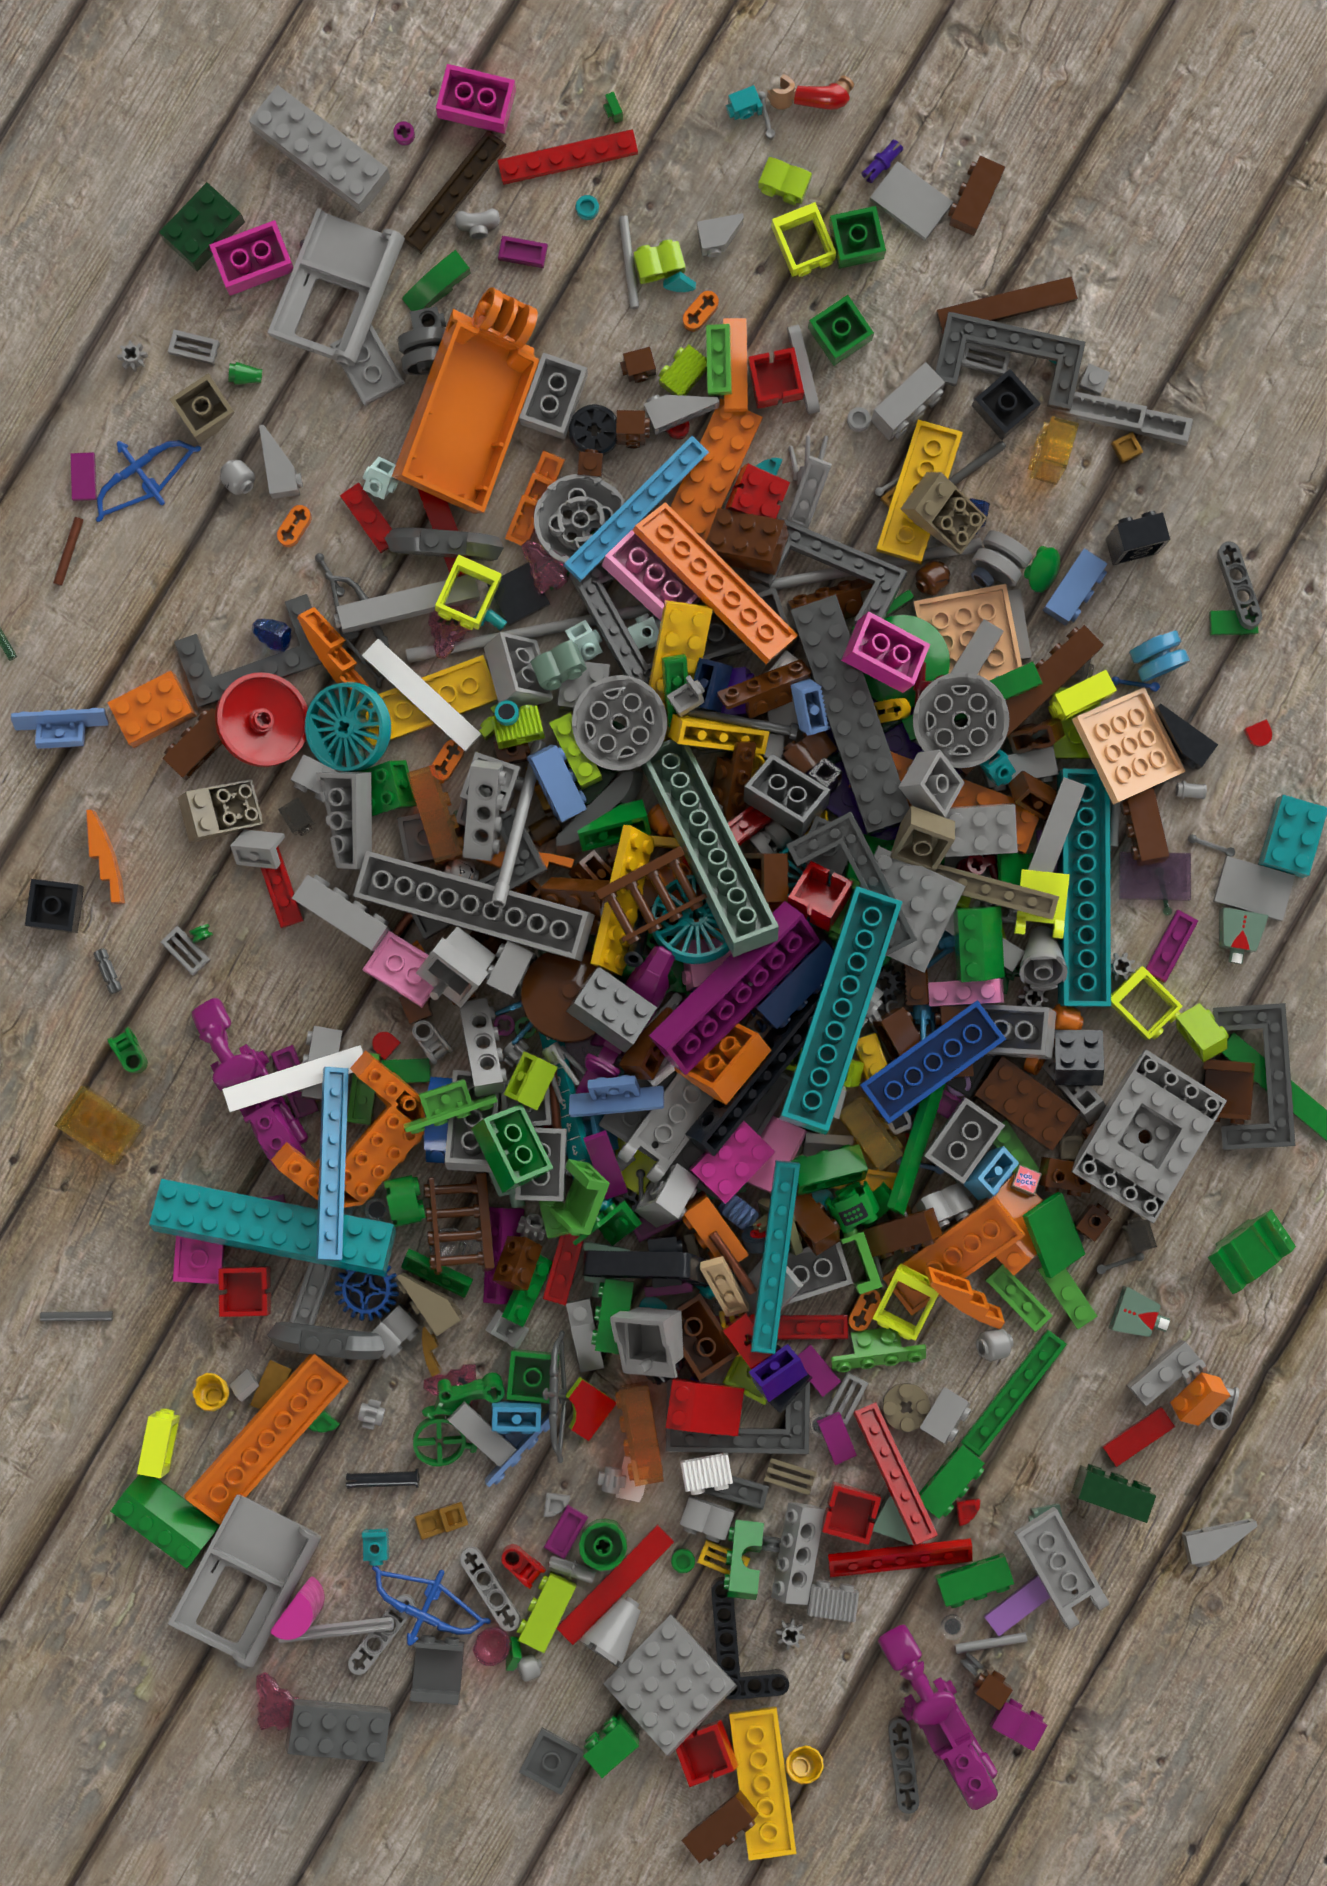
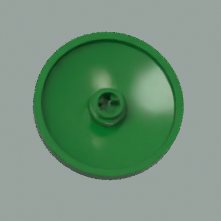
M895 615L884 618V620L930 644L924 659L926 663L925 681H933L937 676L949 673L950 656L948 647L942 635L933 625L921 618L910 615ZM863 672L870 695L874 701L905 698L910 703L911 709L915 708V690H913V686L902 693Z

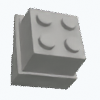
M457 926L446 940L442 938L416 974L435 987L430 993L432 999L437 1000L441 994H444L459 1007H462L488 975L486 970L496 955Z
M637 1307L630 1311H619L610 1317L614 1341L617 1342L623 1373L669 1378L678 1377L675 1364L683 1358L682 1316L680 1310Z

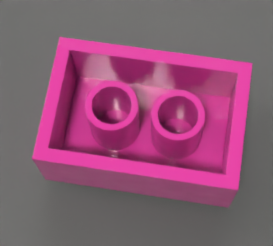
M447 64L436 105L437 116L440 119L505 134L516 94L515 80Z
M275 220L210 244L219 272L230 296L290 274L294 268Z
M868 611L857 620L841 661L904 693L915 685L930 644Z
M743 1121L715 1156L704 1152L689 1170L722 1203L726 1204L775 1151Z

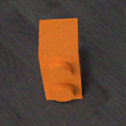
M1201 1372L1170 1403L1180 1421L1199 1426L1230 1397V1394L1220 1377Z

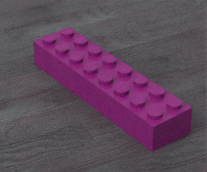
M786 901L772 913L779 926L778 941L735 957L731 954L649 1035L665 1058L684 1075H687L820 942L804 915Z

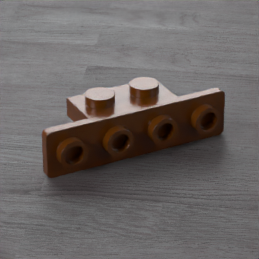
M861 579L853 581L844 580L834 587H822L812 594L797 595L793 600L788 601V604L792 610L836 594L845 620L858 615L863 605L860 592L871 589L873 584Z
M799 659L718 691L717 695L726 709H731L745 703L746 714L749 718H753L792 702L791 685L811 677V671L803 660Z
M754 741L736 742L732 760L726 757H717L712 793L717 803L723 806V815L727 823L746 809L744 786L751 779L756 750V742Z

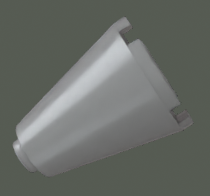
M1038 926L1031 931L1019 968L1021 981L1028 983L1030 988L1041 991L1056 988L1058 983L1066 980L1068 973L1067 965L1056 938H1052L1053 931L1046 926Z
M627 1597L626 1600L620 1598L579 1641L602 1658L610 1660L611 1664L620 1668L641 1613L638 1609L640 1604L630 1597Z

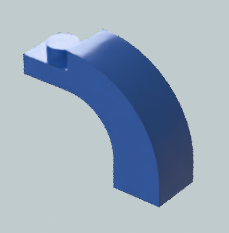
M430 1077L428 1091L452 1083V1078ZM448 1122L440 1126H434V1124L425 1126L424 1150H426V1162L445 1163Z

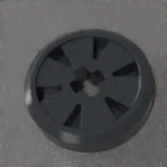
M597 404L587 405L576 411L569 425V437L574 448L578 452H585L586 449H595L599 453H603V456L611 452L617 445L616 415L607 407ZM595 425L601 432H597V436H592L588 429H592V426Z

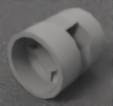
M774 820L764 827L763 832L758 831L749 838L751 845L758 853H777V850L784 849L788 843L793 841L782 825Z

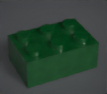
M206 182L159 231V234L166 244L198 272L213 256L210 244L231 237L245 221L242 214Z
M1088 1464L1087 1467L1080 1465L1071 1491L1072 1494L1080 1500L1145 1523L1148 1522L1156 1495L1151 1492V1487L1137 1480L1129 1483L1128 1479L1124 1478V1476L1114 1472L1107 1475L1105 1474L1106 1471L1102 1470V1468L1092 1464Z

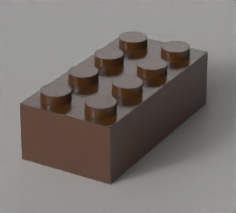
M1003 1056L996 1060L972 1095L1048 1151L1054 1150L1080 1113Z

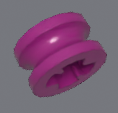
M401 121L395 125L393 134L396 142L400 145L411 144L415 139L413 126L406 121ZM402 129L410 132V134L407 133L408 137L406 138L398 135V133H401Z
M500 1015L495 1019L494 1027H497L499 1035L509 1036L515 1030V1022L508 1015ZM500 1020H509L511 1022V1025H508L511 1027L509 1031H500L498 1029V1026H501L498 1024Z

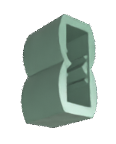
M572 640L563 642L551 651L542 653L530 661L539 685L543 689L550 691L561 687L562 683L567 679L579 678L587 669L577 644Z

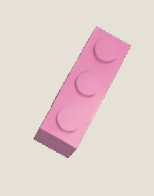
M1003 979L928 983L929 1006L972 1005L977 1000L980 1004L1004 1003Z

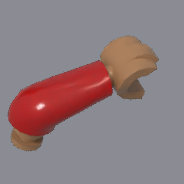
M783 74L780 78V87L783 89L768 90L767 97L771 105L779 110L789 108L793 101L796 105L837 110L849 102V93L854 88V83L849 77L841 76L838 82L831 83L828 86H797L796 89L794 81Z

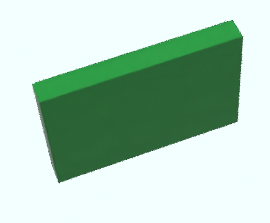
M1061 1192L1054 1193L1022 1215L1046 1277L1053 1278L1085 1255L1084 1248Z

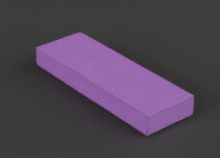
M1036 1575L986 1613L984 1617L997 1635L1001 1636L1048 1600L1050 1596L1038 1575Z

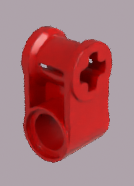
M516 1544L507 1545L502 1551L501 1560L504 1567L529 1589L533 1587L532 1583L537 1577L547 1571L539 1561ZM509 1552H516L519 1555V1559L516 1562H509L506 1559V1555Z

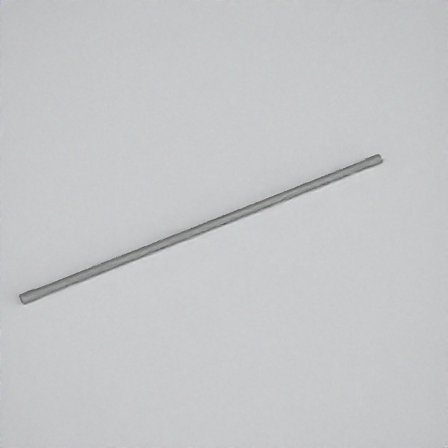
M981 538L972 539L961 555L976 553L978 548H983ZM946 545L926 549L922 562L959 554ZM894 556L878 558L897 567L914 564V562ZM832 567L776 578L770 588L757 582L748 585L756 593H760L772 588L781 590L852 575ZM700 600L696 605H704L705 603ZM643 604L617 609L622 620L637 618L646 613L652 615ZM585 615L503 631V633L534 638L565 632V630L584 620L587 621L589 626H596L591 615ZM498 633L431 646L425 645L406 649L408 663L482 648Z

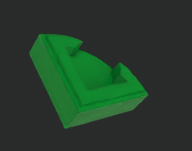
M324 1409L308 1429L314 1432H329L337 1428L340 1423Z
M510 1637L506 1652V1671H514L522 1659L520 1641H518L519 1637Z

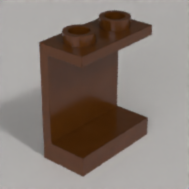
M1210 1059L1205 1061L1203 1069H1206L1205 1087L1227 1100L1215 1122H1220L1221 1118H1229L1232 1124H1244L1245 1120H1251L1255 1063Z

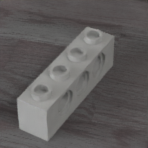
M475 760L470 767L463 857L491 861L494 855L499 853L500 840H497V831L500 832L502 827V817H499V809H502L504 804L501 786H504L506 782V772L503 771V763ZM482 784H489L493 792H486ZM480 807H487L491 814H483ZM478 830H485L489 837L484 838L480 836Z
M487 998L466 1001L459 1008L475 1096L504 1092L503 1083H507L505 1068L500 1069L499 1062H503L501 1047L496 1048L495 1041H499L497 1027H492L491 1022L495 1020L493 1006H488ZM478 1024H483V1025H485V1026L482 1027V1028H476V1027H475V1026L478 1025ZM481 1045H488V1046H489V1047H487V1048H485V1049L479 1048V1046H481ZM485 1066H492V1067H493V1068H491V1069H489V1070L483 1069V1067H485Z
M788 1502L771 1598L785 1604L808 1605L825 1509L812 1504Z

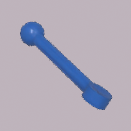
M1117 676L1111 679L1115 686L1124 684L1150 688L1153 692L1158 691L1160 688L1158 682L1151 684L1122 680Z

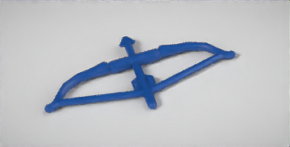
M180 440L167 441L149 449L148 453L135 461L127 450L128 445L118 441V453L122 452L130 462V465L120 473H115L102 487L97 497L98 517H96V521L100 522L105 515L151 497H155L160 505H164L165 501L159 492L191 454L199 452L201 447H194ZM181 446L188 449L189 451L160 485L157 484L154 478H147L141 469L152 458L169 447ZM137 472L143 480L142 488L147 495L103 511V499L107 491L121 480Z
M378 1566L372 1567V1570L376 1573L377 1591L383 1600L400 1613L405 1612L417 1618L411 1634H407L408 1646H411L418 1640L416 1636L422 1622L437 1627L439 1631L456 1635L471 1634L483 1624L491 1623L489 1618L480 1617L441 1584L444 1570L438 1572L435 1580L381 1571ZM381 1576L428 1584L424 1592L427 1599L422 1610L409 1604L406 1605L389 1596L382 1587ZM441 1591H443L478 1622L470 1628H457L428 1614L427 1611L432 1600H437Z

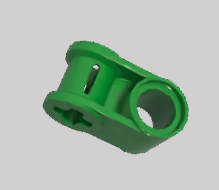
M129 1027L125 1028V1032L115 1038L110 1037L107 1039L111 1049L126 1071L139 1074L147 1068V1058L139 1046L135 1034ZM134 1056H138L140 1064L137 1068L132 1069L130 1060Z

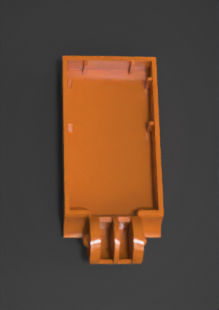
M491 287L481 297L473 318L455 309L452 310L392 477L473 514L485 512L539 363V359L534 356V348L526 344L537 322L538 312L536 308Z

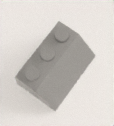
M499 632L484 647L498 703L509 700L514 702L519 710V707L523 705L534 706L553 699L551 691L545 690L539 685L530 663L532 659L541 654L537 640Z

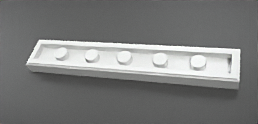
M379 639L362 655L465 752L482 735Z
M361 1045L222 1089L229 1112L320 1084L323 1081L324 1067L349 1068L348 1074L353 1073L350 1069L351 1066L363 1054Z

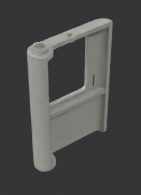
M317 208L267 333L279 341L333 359L343 367L355 365L404 242V236L391 229H383V232L380 233L332 216ZM318 279L353 290L359 294L341 342L336 349L295 334L315 282Z
M237 1494L168 1625L231 1655L235 1659L234 1663L243 1669L253 1667L271 1634L270 1630L281 1616L322 1537L311 1529L247 1497ZM226 1566H231L265 1583L267 1586L239 1641L235 1643L196 1623V1619Z

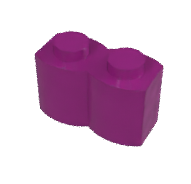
M1010 1698L1009 1701L1006 1700L1001 1710H996L989 1725L1001 1734L1034 1751L1048 1726L1043 1721L1044 1716L1034 1710H1031L1030 1713L1024 1711L1021 1703Z

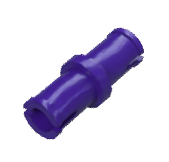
M893 139L881 153H877L874 156L871 164L861 172L863 178L872 172L866 179L867 182L873 183L883 170H887L891 166L890 163L903 151L901 144L893 151V148L899 143L898 141Z

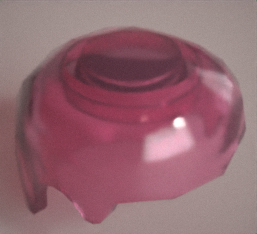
M488 1627L477 1635L473 1647L476 1660L484 1666H495L502 1663L510 1652V1637L507 1632L499 1627Z

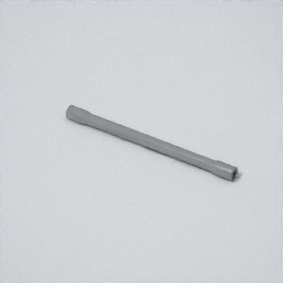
M540 740L533 741L530 755L545 748L546 743ZM529 763L498 882L495 885L491 904L498 908H503L506 904L510 889L509 884L537 780Z

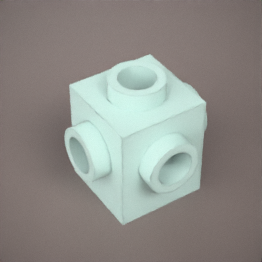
M378 457L370 467H367L363 475L365 480L363 490L383 500L389 493H394L399 482L396 478L392 477L396 465Z
M646 613L635 619L637 623L627 628L638 649L646 645L650 649L657 644L661 621L655 615L649 616ZM646 628L651 630V634L646 632Z
M586 620L565 630L568 639L577 644L584 662L593 659L596 655L603 652L599 645L602 642L596 629L592 631Z

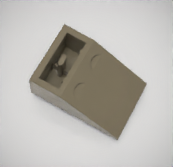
M926 472L901 507V510L916 525L959 555L963 553L987 519L942 472Z
M252 779L187 791L178 797L189 843L213 839L264 824Z
M406 1272L397 1276L399 1281L396 1283L403 1294H409L412 1299L410 1305L417 1314L421 1312L425 1318L423 1324L430 1334L435 1333L438 1336L464 1318V1315L450 1296Z

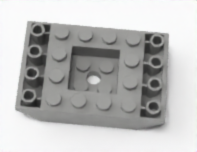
M1145 1049L1124 1075L1079 1150L1071 1172L1148 1221L1155 1223L1227 1100ZM1142 1130H1146L1150 1134V1140L1146 1144L1141 1143L1138 1138Z

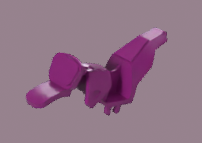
M661 945L653 947L644 963L639 967H635L625 983L627 987L657 1007L646 1026L661 1006L669 986L668 973L675 960L672 952ZM595 1034L592 1038L590 1045L604 1047L598 1057L590 1053L585 1057L587 1071L576 1089V1094L589 1093L588 1080L599 1077L614 1078L618 1077L621 1072L613 1066V1063L618 1055L623 1058L625 1053L598 1034Z

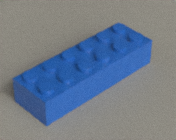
M977 1000L859 1086L885 1122L890 1124L1005 1041L1006 1038Z

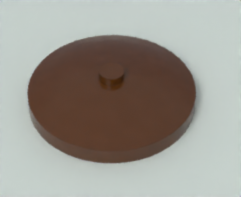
M585 950L582 961L546 952L537 958L527 970L521 988L523 1010L531 1025L544 1036L560 1042H578L597 1034L566 1012L589 975L597 968V966L590 964L592 952Z

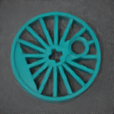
M344 682L328 686L315 696L308 708L305 719L306 739L312 753L324 765L334 770L346 772L365 770L374 765L383 756L388 747L391 736L389 711L377 692L364 684ZM347 687L352 688L349 701ZM338 689H339V699H340V702H339V700H338V698H337V696H336V694H335V692H334V691H336V690H338ZM361 692L364 694V697L357 705L359 694ZM327 697L333 709L324 701ZM321 708L331 718L318 714L319 709ZM367 711H368V713H369V719H368V721H367V719H366V712H367ZM318 720L334 726L321 728ZM379 726V735L369 732V730ZM334 731V732L330 733L329 735H327L326 737H325V735H324V733H323V732ZM363 736L377 740L376 746L374 747ZM361 745L370 753L368 758H366ZM354 752L360 762L358 765H355ZM344 754L346 756V766L342 765Z
M687 875V878L697 895L696 885L698 883L694 875ZM677 879L665 886L677 908L684 904L671 894L675 890H678L684 903L689 902ZM659 895L652 908V914L655 919L659 918L657 917L658 911L663 912L662 916L668 913ZM703 900V906L694 911H691L690 908L682 911L683 917L677 919L678 923L670 925L667 923L669 921L667 919L660 923L663 930L653 932L657 944L671 951L677 961L687 964H705L723 957L730 951L723 935L715 929L720 928L706 900ZM699 918V922H694V919ZM708 933L719 940L722 945L715 948ZM700 934H702L708 945L709 952L701 953ZM687 935L682 951L675 949L674 947ZM695 935L697 953H687L692 938ZM667 936H675L669 943L663 939Z

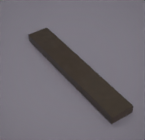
M487 130L404 235V242L422 254L506 148V143Z

